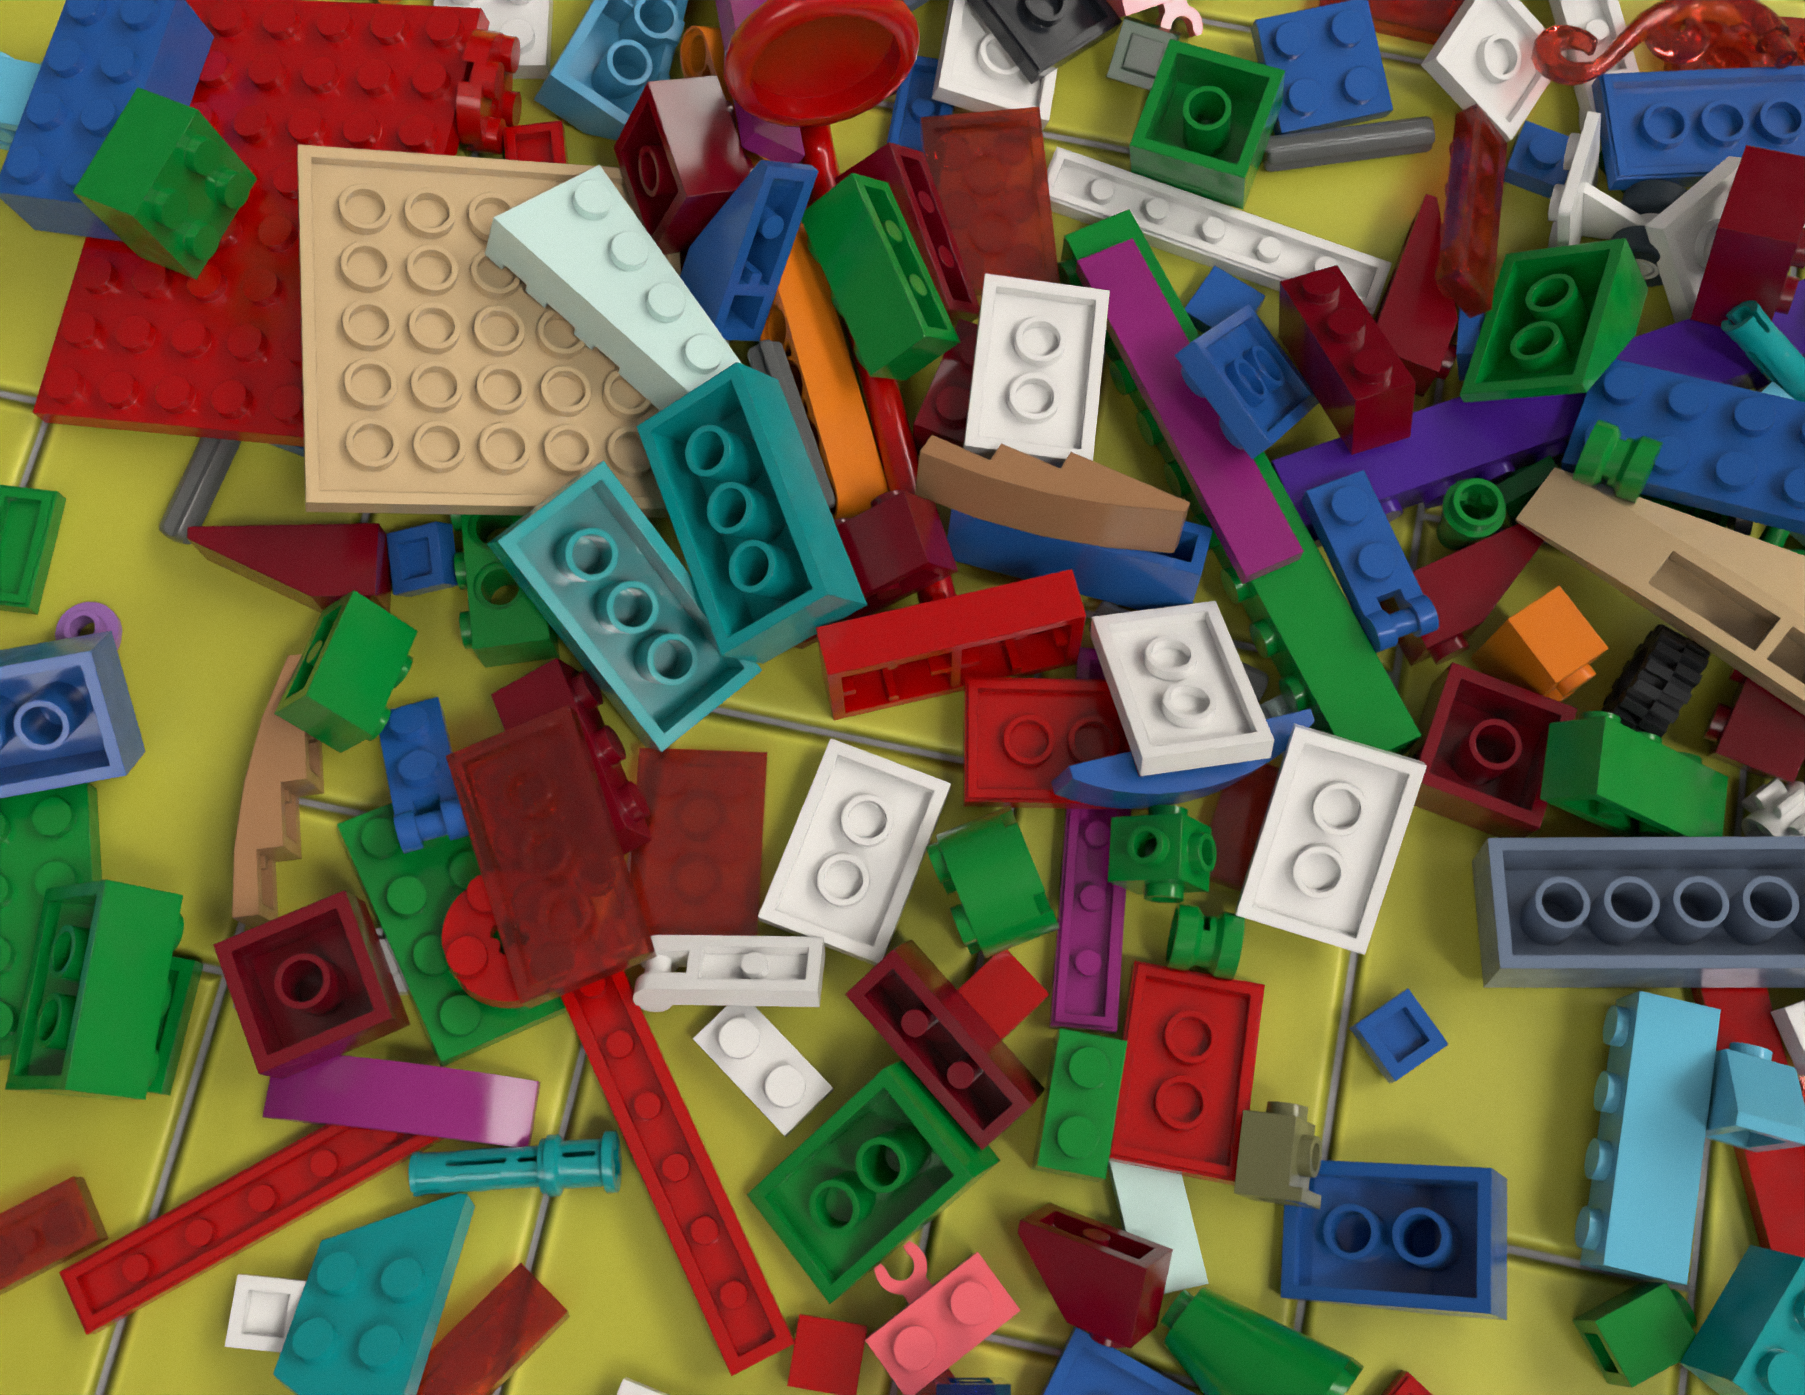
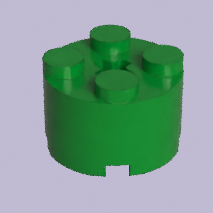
M1010 805L936 835L938 842L926 846L940 884H943L947 895L956 891L959 895L961 904L951 907L950 910L965 946L967 945L971 955L982 951L985 958H988L1060 929Z

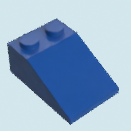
M1321 1160L1317 1177H1310L1309 1191L1321 1195L1320 1209L1284 1205L1280 1298L1434 1315L1507 1320V1178L1493 1168Z

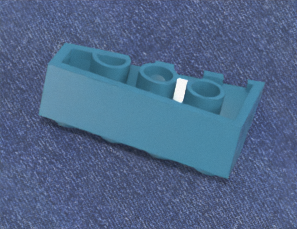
M592 0L534 100L583 133L617 140L647 82L670 80L669 72L675 49L680 43L685 22H683L688 0Z

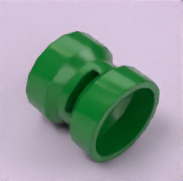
M1599 419L1580 455L1572 480L1588 486L1599 484L1603 479L1608 480L1606 485L1613 488L1617 497L1636 503L1655 465L1663 442L1645 435L1636 439L1627 437L1626 441L1622 440L1619 426Z
M1177 903L1169 931L1166 967L1187 971L1194 965H1198L1202 968H1207L1211 976L1229 980L1234 979L1242 951L1245 918L1225 911L1218 916H1205L1198 906Z

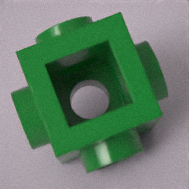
M1175 805L1151 806L1148 809V815L1112 817L1108 882L1136 894H1144L1145 900L1156 903H1181L1184 901V893L1209 892L1210 872L1214 869L1217 858L1215 841L1211 835L1212 828L1188 816V809Z

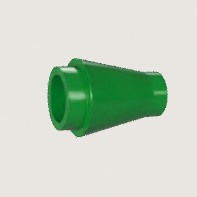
M1468 478L1454 483L1447 490L1443 499L1441 520L1436 529L1439 542L1445 548L1457 551L1497 531L1503 524L1506 515L1505 501L1499 488L1492 482L1480 478Z

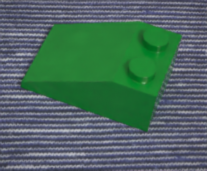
M1621 238L1507 253L1460 392L1463 402L1587 393L1634 338L1647 296V284L1627 239Z
M901 1060L882 1069L757 1184L747 1196L828 1303L831 1304L956 1201L1001 1160L989 1145L981 1150L916 1074Z

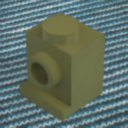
M1268 1101L1266 1112L1243 1110L1234 1187L1235 1194L1254 1201L1320 1209L1321 1195L1309 1191L1310 1177L1315 1178L1319 1173L1322 1146L1320 1138L1314 1136L1315 1125L1307 1122L1308 1107L1287 1102Z

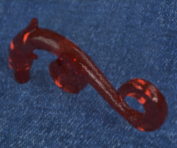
M1662 0L1639 13L1594 61L1573 62L1567 60L1561 54L1562 51L1572 49L1592 56L1598 44L1596 36L1589 31L1566 24L1551 26L1542 31L1533 43L1531 59L1535 69L1544 78L1557 84L1568 86L1582 85L1603 75L1643 41L1655 57L1667 63H1693L1704 56L1711 37L1707 26L1700 21L1721 24L1730 28L1731 32L1742 34L1752 43L1758 53H1766L1777 69L1790 66L1797 59L1798 53L1788 39L1790 35L1789 27L1780 16L1759 0ZM1682 22L1679 31L1670 28L1672 25Z

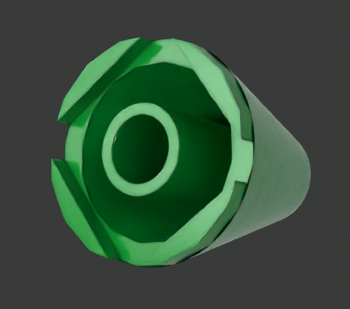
M1206 1287L1201 1288L1195 1296L1184 1289L1171 1304L1160 1322L1169 1330L1163 1344L1204 1395H1345L1364 1368L1353 1357Z

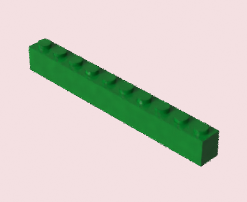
M1130 209L1064 235L1061 262H1058L1056 265L1061 284L1084 287L1076 273L1077 260L1133 238L1189 342L1191 343L1200 336ZM1106 329L1104 349L1111 360L1109 369L1112 380L1119 393L1123 396L1129 394L1137 408L1136 419L1143 439L1149 446L1156 445L1166 462L1164 464V473L1171 491L1176 497L1181 498L1184 496L1185 500L1190 502L1189 507L1194 514L1192 523L1212 528ZM1263 451L1254 458V461L1304 552L1300 560L1242 584L1213 530L1208 550H1213L1223 568L1220 571L1223 587L1234 604L1241 603L1252 622L1249 625L1252 641L1263 658L1270 657L1281 676V679H1279L1281 695L1291 712L1311 709L1315 720L1309 727L1311 729L1404 755L1422 735Z

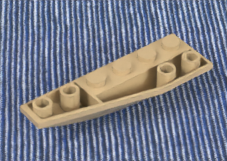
M1556 467L1552 470L1515 519L1517 523L1805 716L1804 555L1640 497L1636 503L1617 497L1612 487L1601 483L1588 486L1572 480L1573 473Z

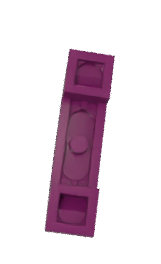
M339 1055L284 1079L270 1077L262 1117L318 1125L328 1124L437 1137L502 1147H524L531 1144L541 1082L454 1068Z

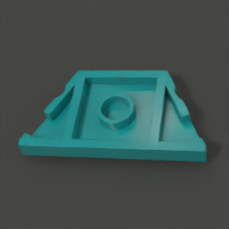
M457 1193L322 1240L273 1375L295 1395H417L475 1209V1205L468 1194Z

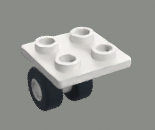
M1587 112L1581 134L1571 133L1567 142L1563 169L1569 170L1565 185L1555 184L1548 210V221H1553L1548 248L1580 244L1582 236L1607 240L1626 238L1647 287L1661 286L1663 282L1657 267L1660 254L1650 243L1645 226L1688 190L1670 181L1645 180L1630 186L1625 191L1620 203L1597 189L1601 113Z

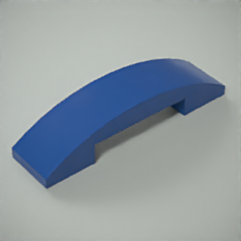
M1311 709L1266 719L1274 738L1271 758L1139 777L1130 751L1068 766L1051 781L1054 794L1101 807L1143 809L1154 805L1185 803L1218 792L1249 776L1286 750L1294 723L1309 728L1315 720Z

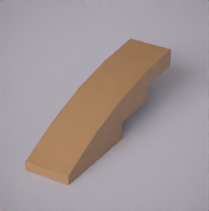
M931 435L921 449L919 456L915 495L981 520L1049 538L1105 548L1174 553L1178 546L1190 502L1073 452H1070L1062 467L1058 468L1001 443L993 457L989 460Z
M301 654L289 655L285 661L262 716L243 786L234 846L232 918L250 928L278 918L276 862L302 859L299 797L324 794L322 742L274 714L300 660Z

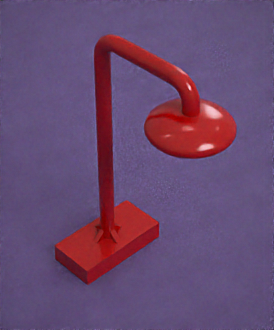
M767 0L750 13L733 33L724 54L723 72L728 91L742 109L765 122L784 127H800L805 156L801 160L802 164L812 165L818 170L810 194L812 204L837 185L834 178L841 174L830 124L851 119L874 108L888 98L904 82L917 60L920 43L917 20L904 0ZM843 317L889 491L904 490L915 495L919 458L898 381L896 379L872 377L869 375L855 355V341ZM1072 569L960 595L955 593L950 575L916 592L919 604L816 627L822 676L833 721L964 691L965 677L1020 678L1076 665L1086 621V613Z

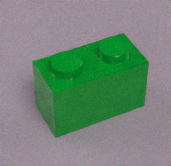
M355 590L351 591L322 611L274 714L339 753L364 740H374L389 720L391 709L386 704L392 690L404 680L412 666L413 657L408 653L418 631Z
M1062 1028L1058 1030L1053 1038L1031 1170L1093 1182H1100L1106 1179L1127 1041Z

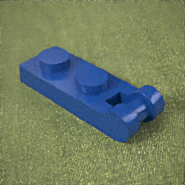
M1362 470L1307 490L1301 499L1303 506L1351 609L1374 651L1378 653L1394 647L1398 643V638L1410 633L1416 637H1421L1437 631L1439 619L1435 606L1428 596L1423 595L1365 471ZM1394 597L1400 610L1388 614L1382 610L1379 602Z
M439 697L391 709L389 720L379 736L394 810V825L403 853L406 854L424 849V841L445 835L449 836L450 841L470 836L469 823L445 715Z

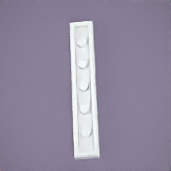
M1058 146L1036 197L1035 206L1089 225L1130 209L1150 246L1211 268L1217 266L1231 275L1280 291V281L1338 265L1371 316L1374 314L1392 264L1391 262Z

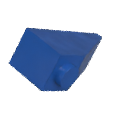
M760 160L689 247L680 278L725 340H760L818 174V170L814 166Z

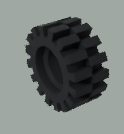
M1663 624L1657 625L1654 631L1651 630L1648 633L1643 644L1640 643L1635 649L1632 659L1628 660L1622 668L1623 672L1611 687L1613 690L1606 696L1603 702L1604 707L1601 711L1619 716L1621 724L1637 732L1652 733L1662 738L1667 732L1670 722L1673 724L1680 715L1679 710L1683 704H1687L1690 700L1692 689L1699 684L1703 676L1701 673L1709 662L1707 658L1710 656V652Z

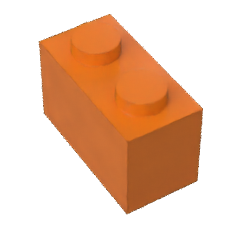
M1559 585L1507 619L1472 655L1471 659L1479 670L1486 675L1563 702L1575 693L1574 690L1596 675L1590 664L1609 648Z

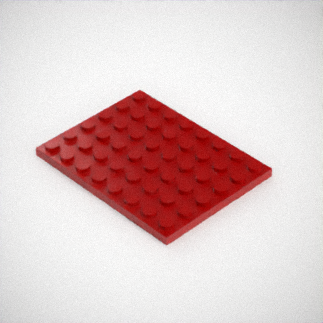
M186 0L214 36L190 107L201 112L256 176L257 180L250 190L248 199L237 211L219 241L215 254L207 261L197 280L139 257L123 241L92 237L85 238L32 413L45 423L304 447L297 175L298 145L456 156L460 142L456 118L458 80L468 81L474 62L462 61L464 49L470 35L475 29L488 30L490 22L482 8L311 0Z

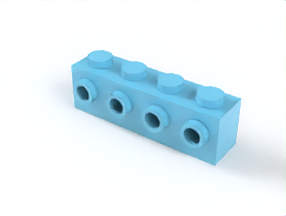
M1643 991L1616 999V1005H1612L1609 1008L1603 1026V1041L1605 1044L1610 1045L1607 1070L1599 1075L1594 1091V1107L1597 1111L1601 1112L1598 1136L1589 1143L1584 1164L1586 1177L1592 1179L1588 1206H1584L1581 1209L1575 1228L1576 1245L1582 1248L1580 1265L1650 1282L1687 1285L1721 1009Z

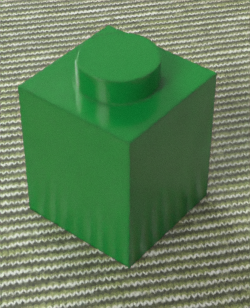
M1640 1282L1572 1319L1606 1382L1611 1385L1630 1388L1680 1362L1696 1336L1693 1329L1697 1327V1319L1689 1303L1677 1290H1670L1666 1282Z

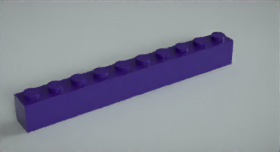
M1805 279L1800 280L1788 315L1775 312L1772 323L1786 336L1804 358ZM1691 318L1634 337L1616 358L1617 360L1740 388H1755L1758 392H1762L1770 384L1766 377L1745 355L1746 353L1720 326L1690 320ZM1586 393L1466 403L1463 402L1460 396L1413 412L1411 437L1351 455L1342 438L1339 437L1272 460L1271 465L1317 547H1321L1322 544L1301 501L1307 490L1364 470L1389 522L1400 517L1403 514V509L1422 502L1425 508L1440 506L1443 504L1447 490L1460 480L1480 478L1497 485L1505 481L1517 469L1535 464L1549 455L1556 465L1561 463Z

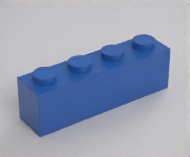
M951 509L947 540L954 560L957 562L1024 580L1072 569L1081 595L1137 610H1147L1193 604L1213 528L1185 521L1178 546L1174 553L1105 548L1039 536L981 520Z

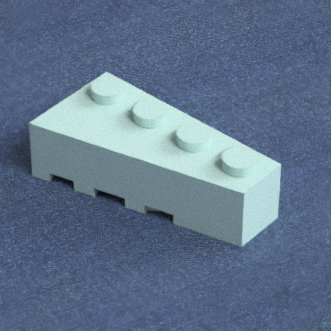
M600 165L493 218L485 255L500 269L506 266L527 285L525 291L544 308L549 304L575 327L574 335L582 340L591 350L597 347L620 367L618 373L660 411L735 362L741 363Z

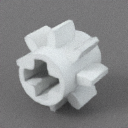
M1774 778L1767 785L1763 784L1741 802L1751 813L1741 823L1746 837L1805 836L1804 783L1794 781V783L1784 786L1780 779Z

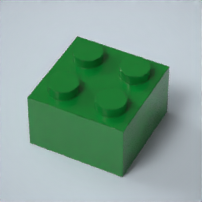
M1170 39L1129 145L1131 172L1225 205L1244 209L1282 107L1285 70Z
M137 87L74 188L73 193L139 257L197 280L207 261L215 254L219 241L237 211L248 199L250 190L257 178L198 109Z

